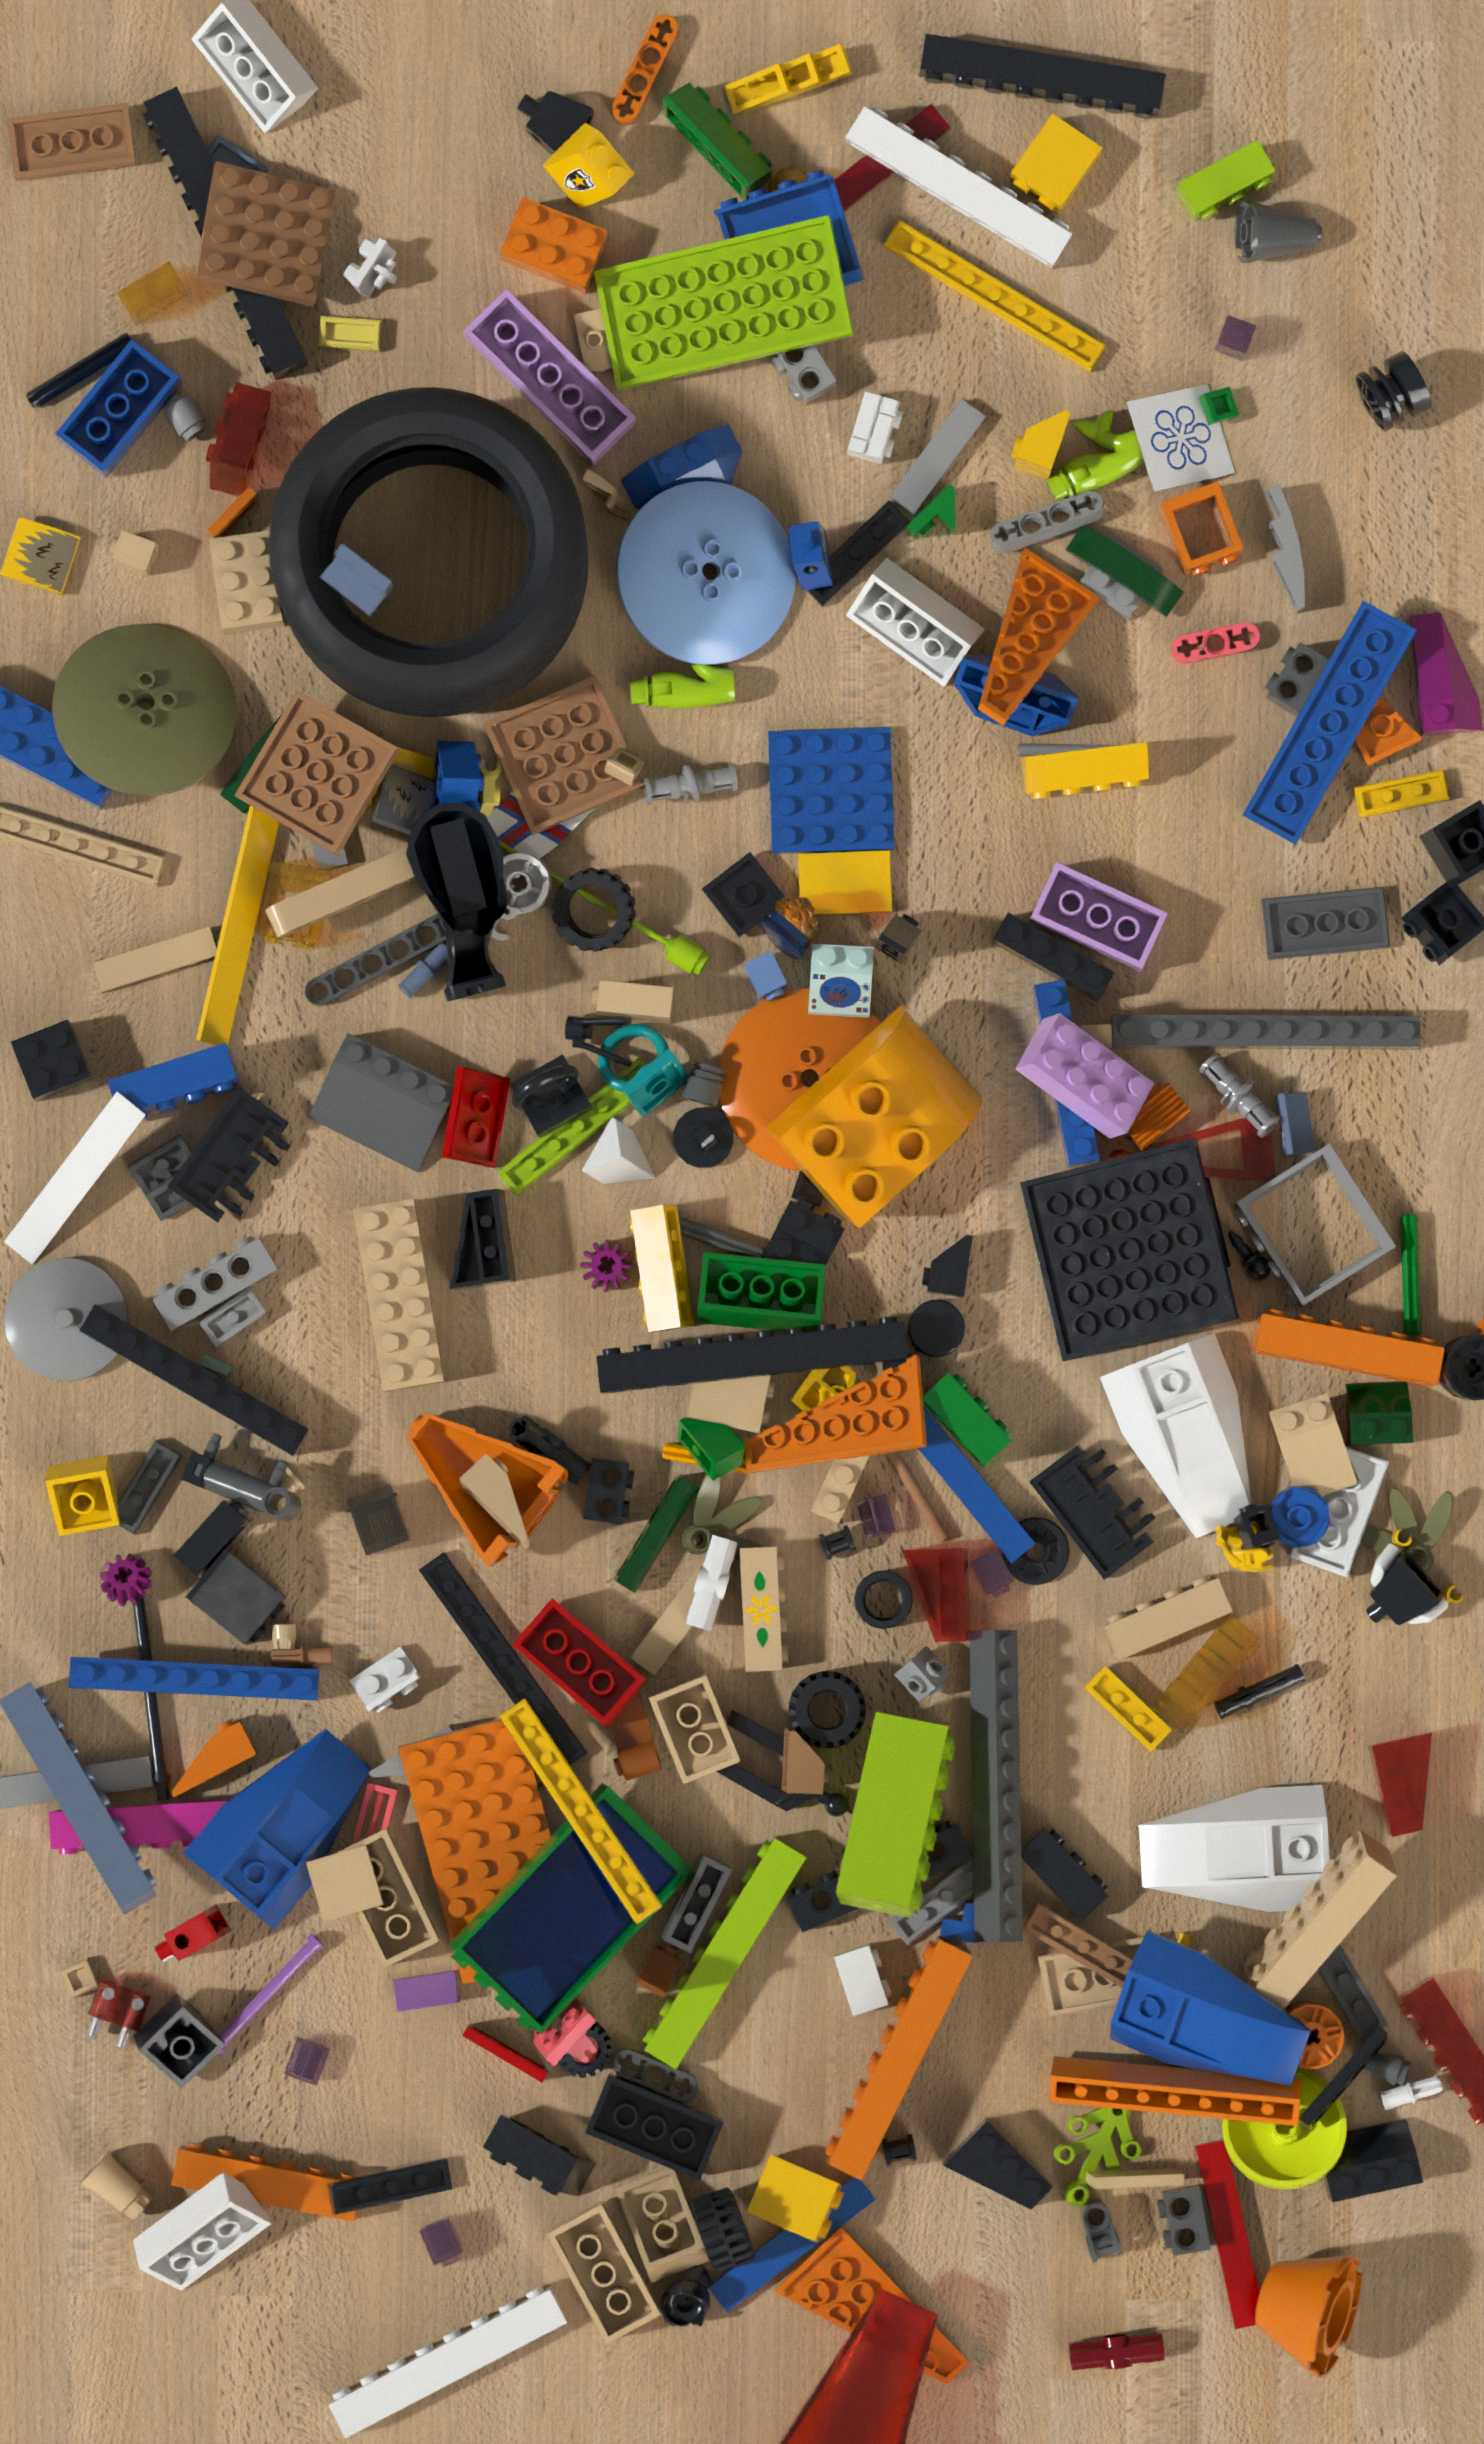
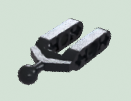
M732 1709L725 1722L727 1725L783 1756L784 1738ZM736 1764L716 1771L786 1812L811 1798L824 1804L826 1812L834 1817L844 1815L849 1807V1801L842 1793L835 1792L830 1794L823 1790V1794L789 1793L788 1795Z

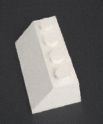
M226 0L221 2L191 39L265 134L300 109L318 89L250 0Z
M888 558L872 573L846 614L848 618L943 687H945L960 667L963 656L971 652L985 631V628Z
M221 2173L133 2239L139 2269L182 2291L271 2225V2219L244 2183L225 2173Z

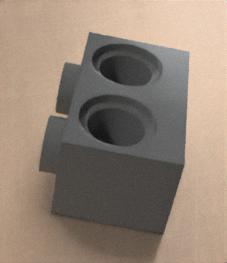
M1301 642L1296 649L1291 646L1281 660L1285 664L1284 669L1280 675L1274 672L1265 686L1266 689L1270 690L1266 699L1295 717L1300 713L1329 662V659ZM1299 658L1308 659L1312 669L1309 672L1299 671L1296 667V660ZM1283 684L1292 685L1295 688L1296 695L1292 698L1282 696L1280 686Z
M1194 2185L1161 2191L1162 2199L1157 2200L1160 2219L1166 2218L1168 2230L1162 2231L1165 2248L1171 2249L1174 2256L1211 2250L1200 2187ZM1179 2197L1188 2200V2208L1181 2214H1177L1172 2210L1173 2201ZM1184 2228H1189L1194 2232V2238L1189 2244H1181L1177 2240L1179 2231Z

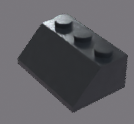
M1406 2118L1347 2131L1345 2146L1339 2160L1324 2176L1328 2199L1332 2203L1423 2183L1416 2148Z

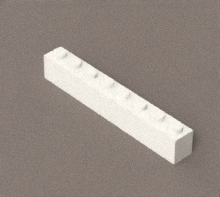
M864 106L845 137L846 143L888 167L896 174L1051 269L1053 268L1072 236V233L1068 231L1070 227L1057 218H1054L1053 221L1042 216L1044 211L1031 202H1028L1027 205L1016 200L1018 195L1005 186H1002L1001 189L990 184L992 179L983 172L976 170L975 173H972L964 168L966 163L953 154L946 157L938 152L940 147L926 138L920 141L912 136L914 131L900 122L896 126L886 120L888 115L874 106L870 110Z
M540 2285L525 2293L527 2299L517 2304L515 2300H511L498 2307L500 2313L488 2318L487 2314H484L470 2322L472 2327L461 2333L459 2328L443 2336V2343L433 2347L432 2343L426 2344L415 2351L416 2357L405 2361L404 2357L387 2365L389 2371L379 2376L376 2372H373L359 2380L360 2386L350 2390L349 2386H346L333 2393L332 2397L334 2399L329 2402L328 2406L344 2438L367 2428L566 2324L568 2319L551 2286L544 2289Z

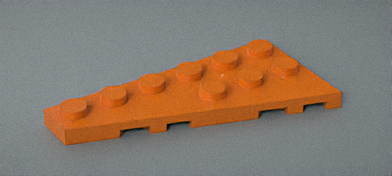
M1024 547L978 706V710L1002 726L1008 721L1100 599L1098 595L1026 547Z
M914 1355L908 1358L907 1362L895 1368L890 1367L882 1371L881 1375L867 1382L862 1381L821 1402L820 1406L808 1412L805 1410L795 1415L796 1418L780 1426L775 1425L745 1440L746 1471L751 1474L927 1447L920 1357Z
M842 2226L774 2289L775 2293L816 2313L857 2337L885 2350V2352L902 2359L947 2385L970 2363Z

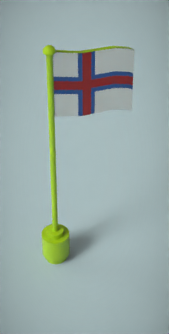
M511 792L499 806L493 809L491 815L486 816L497 834L500 848L510 854L525 853L542 859L562 844L579 824L597 808L532 836L513 792ZM549 870L551 878L563 884L566 879ZM581 888L576 891L579 895L618 917L617 909ZM635 920L632 922L633 927L665 945L663 950L667 953L665 960L690 975L695 973L699 976L711 957V954L706 952L705 947L683 934H680L677 938L672 936L670 940H667Z

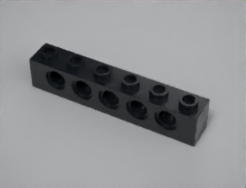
M948 1820L934 1826V1832L937 1833L936 1841L942 1843L944 1853L938 1859L928 1857V1862L930 1863L928 1878L972 1859V1855L957 1823L951 1825ZM836 1870L820 1876L821 1883L809 1887L807 1882L791 1889L793 1895L787 1897L802 1933L858 1909V1907L840 1904L836 1894L839 1880ZM819 1891H825L831 1897L829 1906L823 1909L817 1908L813 1904V1897Z

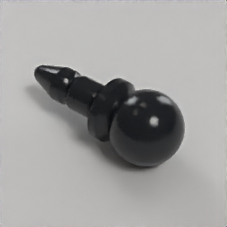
M1229 1231L1230 1242L1236 1248L1239 1255L1244 1258L1241 1265L1246 1266L1248 1276L1254 1281L1265 1280L1271 1272L1270 1267L1267 1265L1268 1261L1263 1257H1259L1258 1250L1252 1253V1250L1244 1243L1241 1236L1233 1231Z

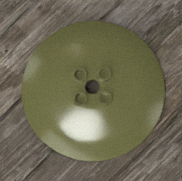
M131 624L112 628L97 634L82 644L69 657L59 673L55 684L52 714L55 731L62 748L70 760L85 775L97 783L121 793L138 796H158L177 792L192 786L207 776L220 763L234 735L237 705L234 688L227 672L219 660L204 645L192 637L168 627L150 624ZM141 698H149L153 701L154 706L149 710H144L138 706L137 701Z

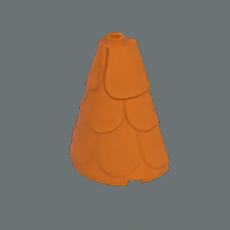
M425 1413L424 1416L419 1415L410 1426L412 1431L407 1436L431 1483L437 1485L453 1517L457 1518L478 1557L488 1566L496 1565L508 1556L505 1551L508 1548L515 1547L517 1549L520 1544L462 1488L459 1478L485 1454L492 1460L496 1457L499 1458L509 1470L506 1474L508 1475L527 1537L542 1522L562 1492V1489L558 1487L560 1481L565 1483L568 1478V1471L556 1461L516 1448L514 1444L480 1434L478 1429L429 1413Z

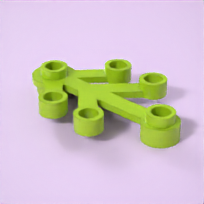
M1101 2107L1082 2116L1074 2115L1068 2119L1067 2129L1077 2136L1083 2135L1087 2131L1088 2126L1103 2121L1098 2132L1070 2144H1059L1054 2150L1055 2159L1062 2164H1069L1073 2161L1075 2155L1090 2150L1077 2179L1068 2181L1063 2188V2197L1071 2205L1082 2206L1088 2201L1090 2190L1088 2188L1089 2184L1086 2183V2171H1095L1102 2155L1108 2171L1122 2170L1110 2138L1115 2127L1122 2142L1120 2147L1122 2155L1131 2160L1140 2156L1141 2146L1134 2141L1127 2122L1131 2110L1121 2109L1118 2114H1113V2108ZM1080 2120L1082 2123L1081 2128L1076 2131L1073 2130L1074 2122ZM1134 2144L1135 2151L1132 2154H1127V2147ZM1063 2149H1068V2156L1065 2159H1061L1060 2152ZM1082 2189V2197L1075 2199V2191Z

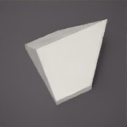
M611 1118L582 1171L602 1184L656 1179L634 1131L618 1120Z

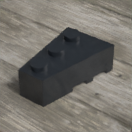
M501 2114L483 2146L484 2149L491 2152L489 2158L503 2166H506L507 2162L517 2167L516 2174L529 2181L533 2177L543 2182L541 2185L543 2190L555 2196L559 2192L579 2196L596 2163L589 2159L584 2160L569 2152L570 2149L557 2145L545 2138L543 2134L521 2122Z

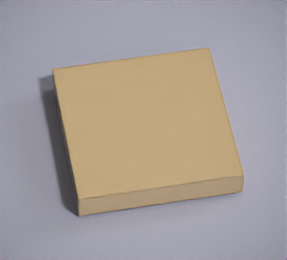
M367 1845L306 1862L323 1922L384 1904Z

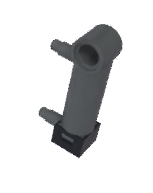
M216 1433L208 1441L203 1455L192 1451L181 1480L227 1499L235 1500L239 1504L281 1521H292L301 1512L302 1504L299 1496L292 1491L280 1487L288 1466L286 1462L281 1460L278 1462L269 1482L214 1460L222 1436ZM285 1497V1507L279 1511L278 1502Z

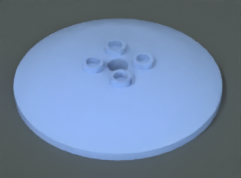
M696 481L684 483L667 489L653 497L630 521L622 537L616 563V581L619 596L632 625L657 650L674 659L691 664H724L743 658L759 649L777 632L788 614L795 591L796 572L792 561L791 544L778 519L753 495L735 486L720 482ZM706 563L713 564L717 569V576L714 580L706 579L702 573L703 566Z

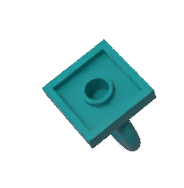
M630 1024L611 1033L602 1044L601 1049L612 1053L617 1044L622 1040L633 1036H641L649 1039L655 1045L658 1057L653 1062L644 1065L630 1081L617 1077L611 1068L610 1060L600 1055L598 1056V1066L604 1081L612 1088L624 1092L635 1110L644 1118L686 1083L688 1075L674 1054L669 1050L668 1044L660 1032L647 1025Z

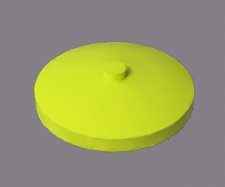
M1298 2067L1294 2079L1302 2080L1300 2118L1329 2083L1314 2072ZM1338 2098L1310 2132H1306L1299 2126V2120L1298 2126L1223 2119L1222 2134L1229 2157L1245 2176L1265 2187L1290 2190L1315 2183L1335 2166L1345 2146L1347 2120L1340 2098Z

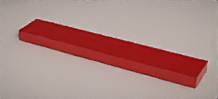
M1223 2139L1195 2145L1235 2329L1257 2325L1256 2308L1260 2293L1230 2157Z

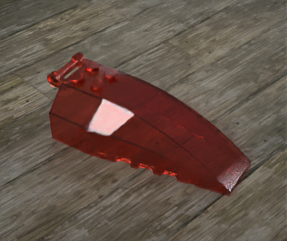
M880 2289L777 2444H905L938 2314Z

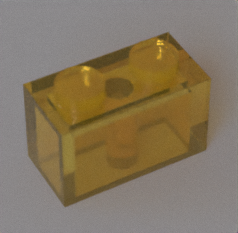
M170 262L165 263L117 292L121 303L135 326L188 295L185 286Z

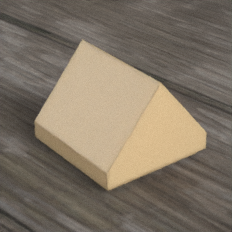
M617 748L606 763L605 773L632 786L645 762Z

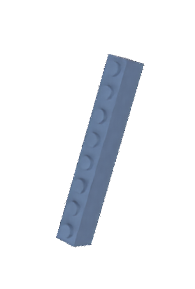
M29 1682L0 1699V1705L125 1915L156 1897L157 1895L152 1887L156 1886L157 1883L149 1869L142 1871L137 1861L142 1859L133 1842L127 1845L122 1835L126 1833V1830L119 1818L111 1819L106 1810L111 1805L103 1791L101 1790L96 1793L91 1785L96 1780L87 1764L81 1767L75 1758L81 1754L72 1739L65 1741L61 1731L65 1727L56 1713L50 1715L45 1706L50 1702L42 1688L40 1687L35 1690L32 1683Z

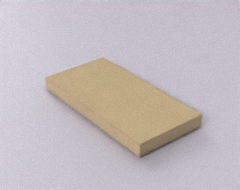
M1144 1936L1109 1942L1108 1944L1134 1958ZM1062 1952L1037 1956L1049 2018L1117 2005L1122 1991L1120 1986Z

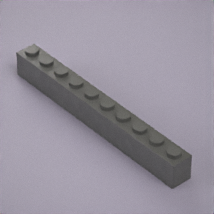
M1113 1014L1110 1018L1112 1048L1417 1050L1420 1047V1016Z
M1017 1630L969 1631L975 1942L1023 1941Z

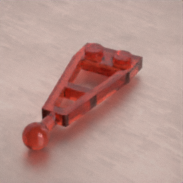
M1237 1119L1149 1145V1149L1193 1138H1196L1198 1143L1199 1140L1240 1129L1244 1170L1203 1166L1205 1176L1243 1181L1276 1177L1272 1131L1260 1138L1257 1135L1258 1130L1248 1119ZM1115 1149L1109 1154L1107 1160L1130 1155V1153L1124 1149Z

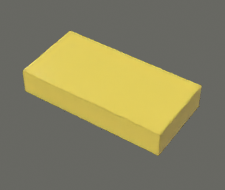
M321 316L319 348L380 352L382 320Z

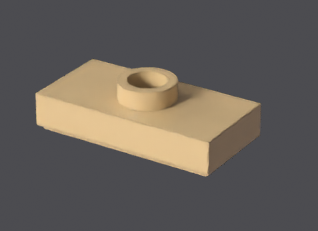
M601 309L573 314L584 366L592 374L613 370Z

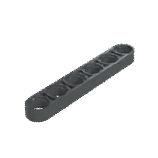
M435 914L311 979L305 986L307 1000L314 1006H324L437 947L440 943H445L446 931L439 915ZM423 927H431L436 931V938L432 943L426 944L419 940V931ZM404 941L408 944L409 952L405 957L397 958L392 954L391 948L395 942ZM376 955L380 957L382 966L378 971L369 972L366 970L364 961L368 956ZM348 969L354 973L355 979L350 986H342L338 983L337 975L340 971ZM318 983L325 985L328 990L327 996L320 1001L312 999L310 995V989Z

